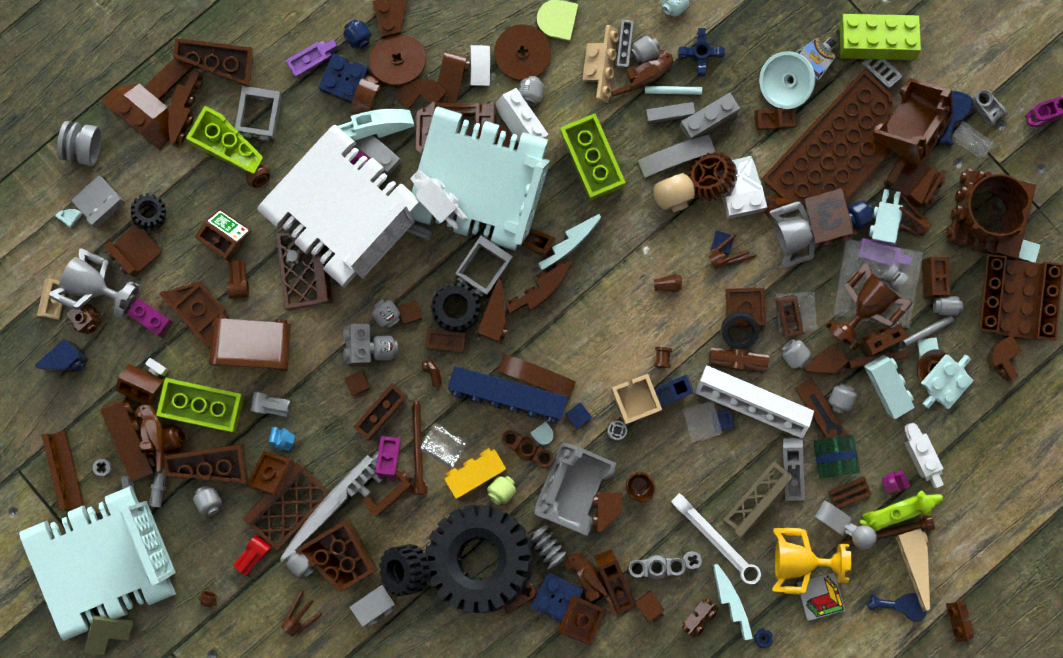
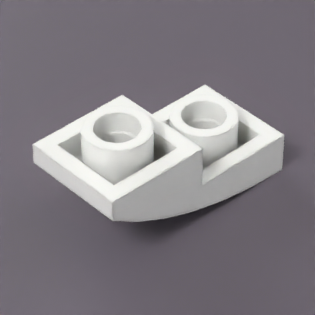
M470 45V85L490 86V46Z

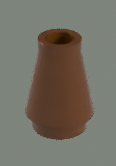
M675 273L654 279L655 291L678 292V290H682L681 275H676Z

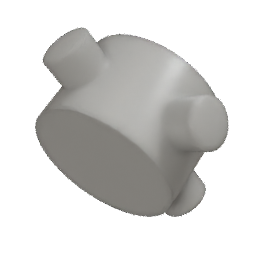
M288 249L286 261L298 264L301 252Z

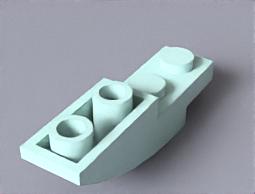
M381 109L351 116V122L339 125L338 127L355 141L374 134L381 138L414 127L415 125L410 110Z

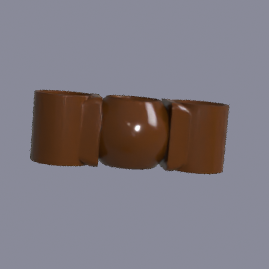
M508 430L503 434V444L516 452L521 460L537 463L543 468L552 464V453L539 446L534 438L523 437L513 430ZM508 434L516 436L514 444L506 443L505 437ZM524 444H531L533 447L532 453L524 454L522 446ZM540 454H548L550 461L547 464L540 463Z

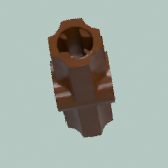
M711 348L709 364L725 366L733 370L746 371L747 369L767 372L769 355L748 353L749 351L741 349Z

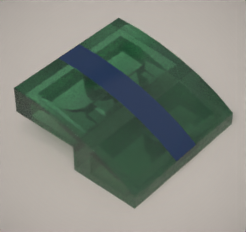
M854 434L813 440L819 479L860 473Z

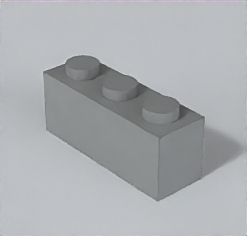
M728 93L681 121L679 127L687 140L695 139L738 114L740 107L731 93Z

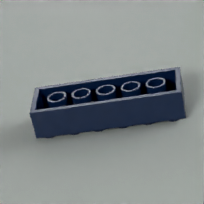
M456 366L453 368L448 386L449 392L454 397L463 399L464 396H468L470 401L482 404L483 400L489 402L491 407L500 409L501 406L508 407L510 412L517 414L520 411L527 412L526 416L538 419V416L546 418L545 421L554 424L557 421L561 422L568 398L567 396Z

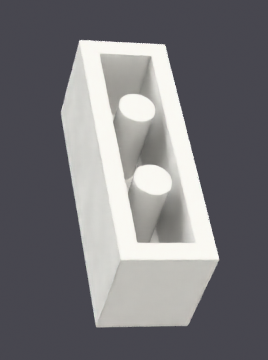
M517 88L503 94L495 103L498 114L512 134L517 135L518 143L523 132L541 138L548 136V133Z

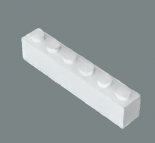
M707 365L695 391L698 395L802 439L810 427L814 413L811 409Z

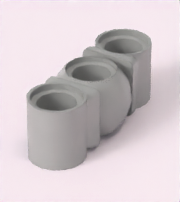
M654 555L648 559L632 560L628 565V572L633 577L639 578L643 576L653 580H660L665 576H679L683 574L686 566L680 558L669 559ZM674 561H678L681 564V569L678 572L671 570V564ZM654 562H659L662 566L659 573H654L651 569ZM635 563L642 565V571L639 574L632 572V566Z

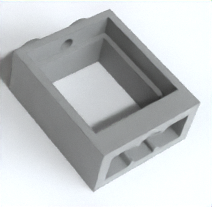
M242 86L235 129L244 139L258 137V140L269 142L270 139L275 140L282 102L281 92ZM247 98L273 102L268 131L242 127Z
M480 236L456 271L457 281L462 283V285L469 284L472 286L477 295L488 297L495 287L497 280L501 278L512 262L513 256L483 236ZM481 247L504 262L486 289L463 274Z

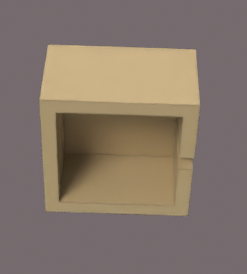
M648 374L631 380V386H629L627 381L611 388L625 425L662 411Z

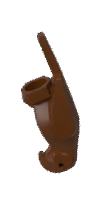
M667 50L659 51L658 60L645 62L637 68L629 67L626 69L631 84L612 91L611 95L616 96L657 81L673 65L671 53Z
M147 404L141 405L135 411V418L143 420L141 424L142 442L139 449L143 454H155L157 451V472L162 473L164 451L163 428L153 407Z
M578 553L568 556L565 561V567L568 571L570 569L577 571L579 582L586 590L585 598L587 601L597 599L603 593L613 615H616L612 600L598 570Z

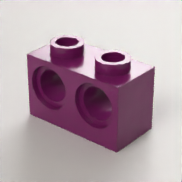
M139 298L136 299L126 313L161 338L173 324L170 319Z

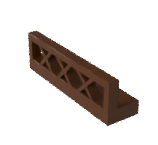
M61 431L41 435L59 510L67 511L84 506L67 432Z

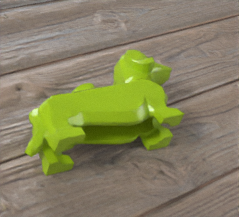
M920 491L917 496L909 497L881 510L863 514L864 520H860V523L877 531L920 514L931 516L932 509L943 500V496L940 494L926 495L923 491Z

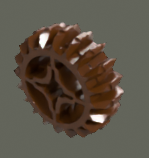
M707 152L706 157L700 155V160H694L695 165L690 166L691 171L687 172V176L694 184L695 197H699L702 201L706 199L710 202L712 198L717 201L720 196L724 198V194L726 192L730 193V188L735 187L734 182L738 181L736 164L728 155L726 156L722 152L720 154L714 152L712 155Z

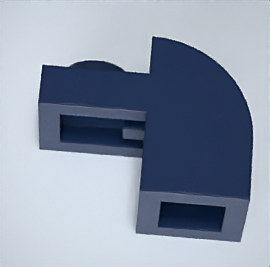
M688 375L654 388L661 407L695 393Z

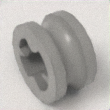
M98 459L93 464V472L98 476H107L112 471V464L106 459ZM100 463H106L105 472L101 471L100 473L98 471L100 469V467L98 466Z

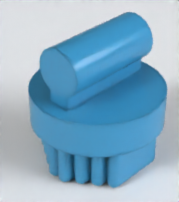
M272 427L268 444L280 451H290L295 435L287 429L282 428L279 430L277 427Z

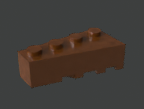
M124 396L105 404L100 411L131 482L152 474L155 470L156 462L152 455L140 452L139 446L142 442L141 427L135 418L128 397Z

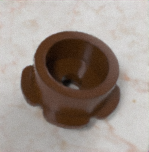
M202 591L201 596L198 597L202 606L212 607V605L217 604V595L213 592Z

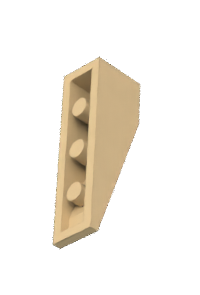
M920 528L898 535L896 541L922 611L925 612L930 610L928 546L926 544L928 543L926 533L922 532Z

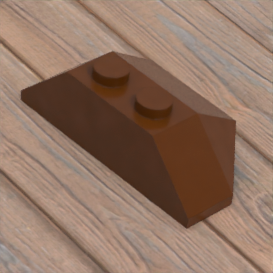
M141 84L114 87L103 99V104L158 150L170 139L168 129L169 108Z

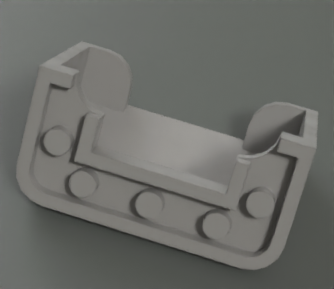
M568 443L561 444L537 500L535 514L588 536L593 526L592 517L588 515L593 503V496H596L602 479L607 480L613 476L616 463L578 446Z

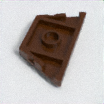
M200 281L160 292L159 294L203 344L210 349L213 318H217V315H225L226 309Z

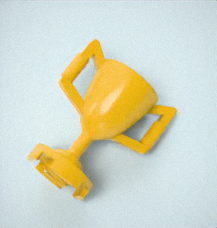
M801 528L773 529V534L778 540L775 549V578L778 581L772 588L773 592L804 594L811 572L818 566L831 567L832 571L836 573L837 583L849 582V577H845V572L851 571V551H846L849 548V544H839L836 554L831 559H820L811 551L806 530ZM782 534L801 536L804 547L786 542ZM804 576L801 587H780L785 579Z

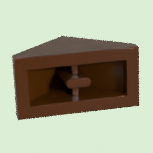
M530 228L528 236L521 245L546 259L555 244L556 238Z

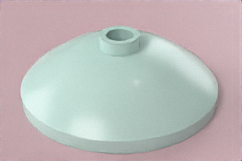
M791 51L779 52L771 56L763 65L759 77L760 89L765 99L773 106L783 109L796 108L804 104L814 90V69L811 63L799 53ZM791 76L794 79L792 84L789 82Z

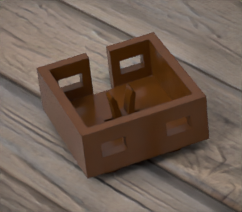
M902 325L886 326L880 330L881 334L878 335L877 332H874L862 338L864 342L859 346L865 357H870L908 338Z

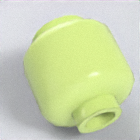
M497 476L487 488L488 498L497 505L507 504L516 493L515 482L508 476H505V478Z

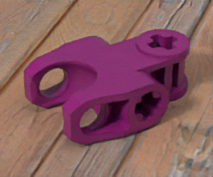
M1063 96L1037 104L1025 115L1028 126L1037 127L1063 118ZM1034 113L1035 120L1040 122H1033L1031 119V114Z

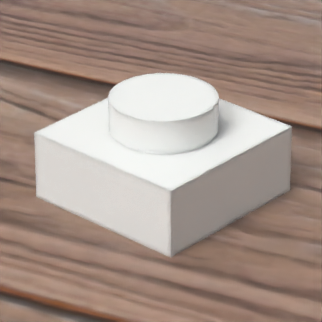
M149 358L146 362V365L150 367L148 371L157 377L159 374L166 376L169 371L152 358Z

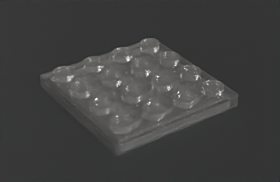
M855 240L845 241L832 315L853 318L856 315V303L846 289V284L865 263L870 264L872 273L881 281H883L881 279L883 273L892 264H895L898 267V271L905 273L908 279L894 292L901 299L913 302L895 326L901 324L902 327L910 328L923 252ZM866 273L853 287L857 295H859L867 281ZM884 282L888 287L891 288L888 282ZM895 304L880 314V316L889 320L902 305ZM863 318V319H862V320H865V321H871V322L882 323V322H880V321H878V320H876V319H874V318Z

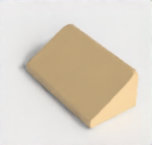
M45 279L37 316L54 320L60 319L63 304L49 297L51 291L59 288L60 281Z

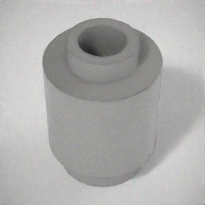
M939 296V298H934L933 311L938 313V315L958 316L959 312L963 310V301L958 296Z

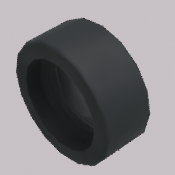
M733 312L722 323L721 331L724 341L733 349H748L758 339V324L753 316L747 312ZM738 320L747 321L752 329L750 336L742 341H736L729 335V327Z

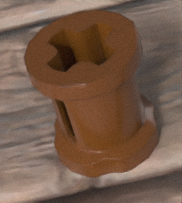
M655 347L657 351L656 363L653 366L671 368L669 359L672 348Z

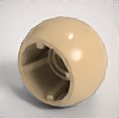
M684 173L675 175L654 185V199L663 210L672 209L673 213L689 207L688 202L694 199V184Z

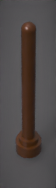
M414 402L412 409L415 482L414 486H412V495L428 494L427 486L423 482L420 403Z
M923 516V519H919V522L876 532L877 540L920 528L922 531L926 530L927 532L935 530L932 516ZM852 538L845 539L841 543L849 544V547L854 546Z

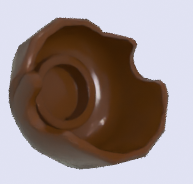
M636 472L627 479L626 491L631 499L643 503L650 500L654 495L655 483L653 478L647 473Z

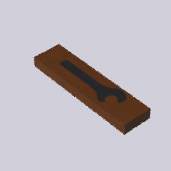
M810 378L795 388L806 408L814 411L812 417L833 451L837 453L852 445V441L813 379Z

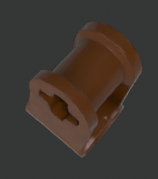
M525 583L527 588H532L530 597L522 593L515 597L516 600L510 605L503 606L507 614L523 606V604L536 596L537 590L533 584Z

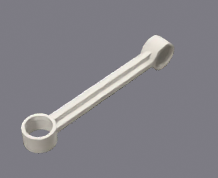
M680 493L671 501L740 571L742 581L748 584H755L760 580V569L755 565L748 564ZM747 567H753L757 571V577L753 581H747L744 577V571Z

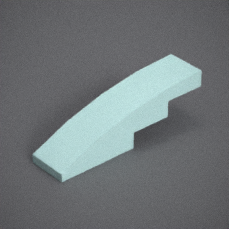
M598 214L565 232L567 240L552 247L554 255L538 263L541 272L557 264L574 251L589 236L599 223L601 216Z
M713 564L720 603H728L731 621L740 622L743 639H753L748 618L740 598L720 566Z

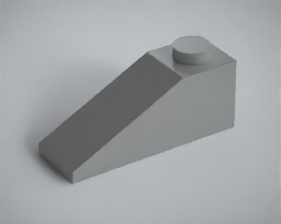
M373 135L355 140V147L359 151L361 150L368 158H374L385 169L383 172L388 177L401 164L400 158Z
M783 438L784 469L792 475V479L785 486V501H804L803 439Z

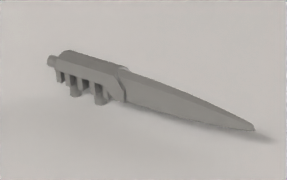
M378 452L372 458L366 455L326 496L292 539L280 558L281 562L309 539L349 499V495L354 497L359 491L366 498L370 491L364 485L371 478L378 483L384 479V477L379 479L378 475L375 474Z

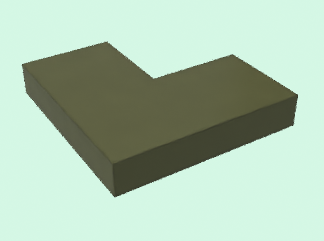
M93 616L84 653L104 655L108 639L128 641L133 625L132 620Z

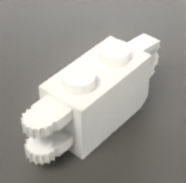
M420 170L410 178L418 189L416 198L440 223L446 220L457 230L459 225L450 216L453 211L464 222L468 219L459 208L460 205L457 203L459 200L454 194H448L444 190L445 185L438 178L436 180L434 178L430 179Z
M915 423L905 425L904 430L908 441L904 442L918 473L926 481L930 480L934 488L944 485L940 477L943 474V467L927 434H922Z

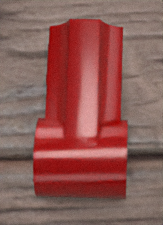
M257 535L250 540L245 547L246 550L233 565L245 576L271 549V546Z

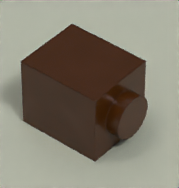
M650 590L634 602L649 622L652 620L656 622L664 616L662 612L665 609Z

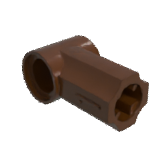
M245 260L228 261L229 282L227 283L229 299L249 297Z

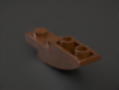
M192 70L185 86L177 84L170 104L168 119L170 143L177 148L185 140L187 127H190L193 123V112L188 108L193 105L195 101L194 95L203 84V76L195 70Z
M562 260L553 266L555 269L547 272L545 270L538 274V279L535 280L538 288L535 289L533 286L524 292L525 295L521 298L516 296L508 301L509 305L506 306L509 314H513L526 305L531 312L544 303L564 280L570 268V262L564 263Z

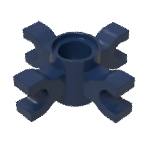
M698 28L697 44L694 47H679L678 58L693 57L697 62V76H705L708 57L723 58L725 55V47H710L705 41L706 28ZM704 49L706 55L700 56L696 50Z

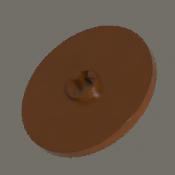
M525 24L515 25L506 29L497 39L494 50L495 61L499 69L506 76L514 80L522 81L529 76L538 77L545 71L550 62V43L545 34L538 28ZM521 48H524L525 51H528V53H525L524 57H521V54L517 53L520 52Z
M395 34L381 39L373 47L370 53L369 64L373 75L380 82L390 86H403L413 82L422 74L426 65V54L421 43L415 38L404 34ZM401 58V61L395 63L394 59Z

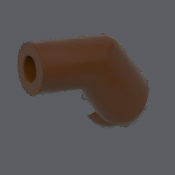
M432 360L423 361L422 369L424 372L430 370L432 386L442 385L440 371Z

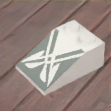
M752 156L732 160L738 170V175H736L738 181L734 182L735 187L730 188V193L726 192L724 198L722 197L727 219L764 212L767 204Z

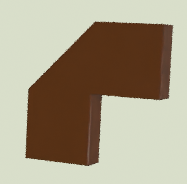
M434 79L418 80L403 85L395 97L409 109L421 95L430 103H439L448 91Z

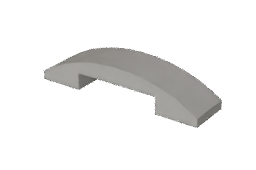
M705 135L658 151L638 160L645 179L662 173L669 168L694 159H700V155L706 157L707 152L713 154L716 151L710 136Z

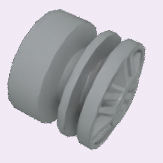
M65 121L62 124L57 141L58 159L61 161L68 160L69 162H74L77 159L79 164L94 166L101 148L102 133L100 127L86 124L82 128L80 123L76 122L73 124L72 121Z

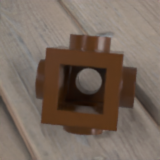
M87 303L79 310L71 309L67 313L72 321V327L77 332L92 333L102 323L99 318V312Z

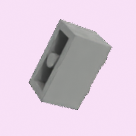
M383 584L350 606V609L362 627L366 624L370 627L378 621L376 617L382 613L386 616L395 610L393 606L397 603Z

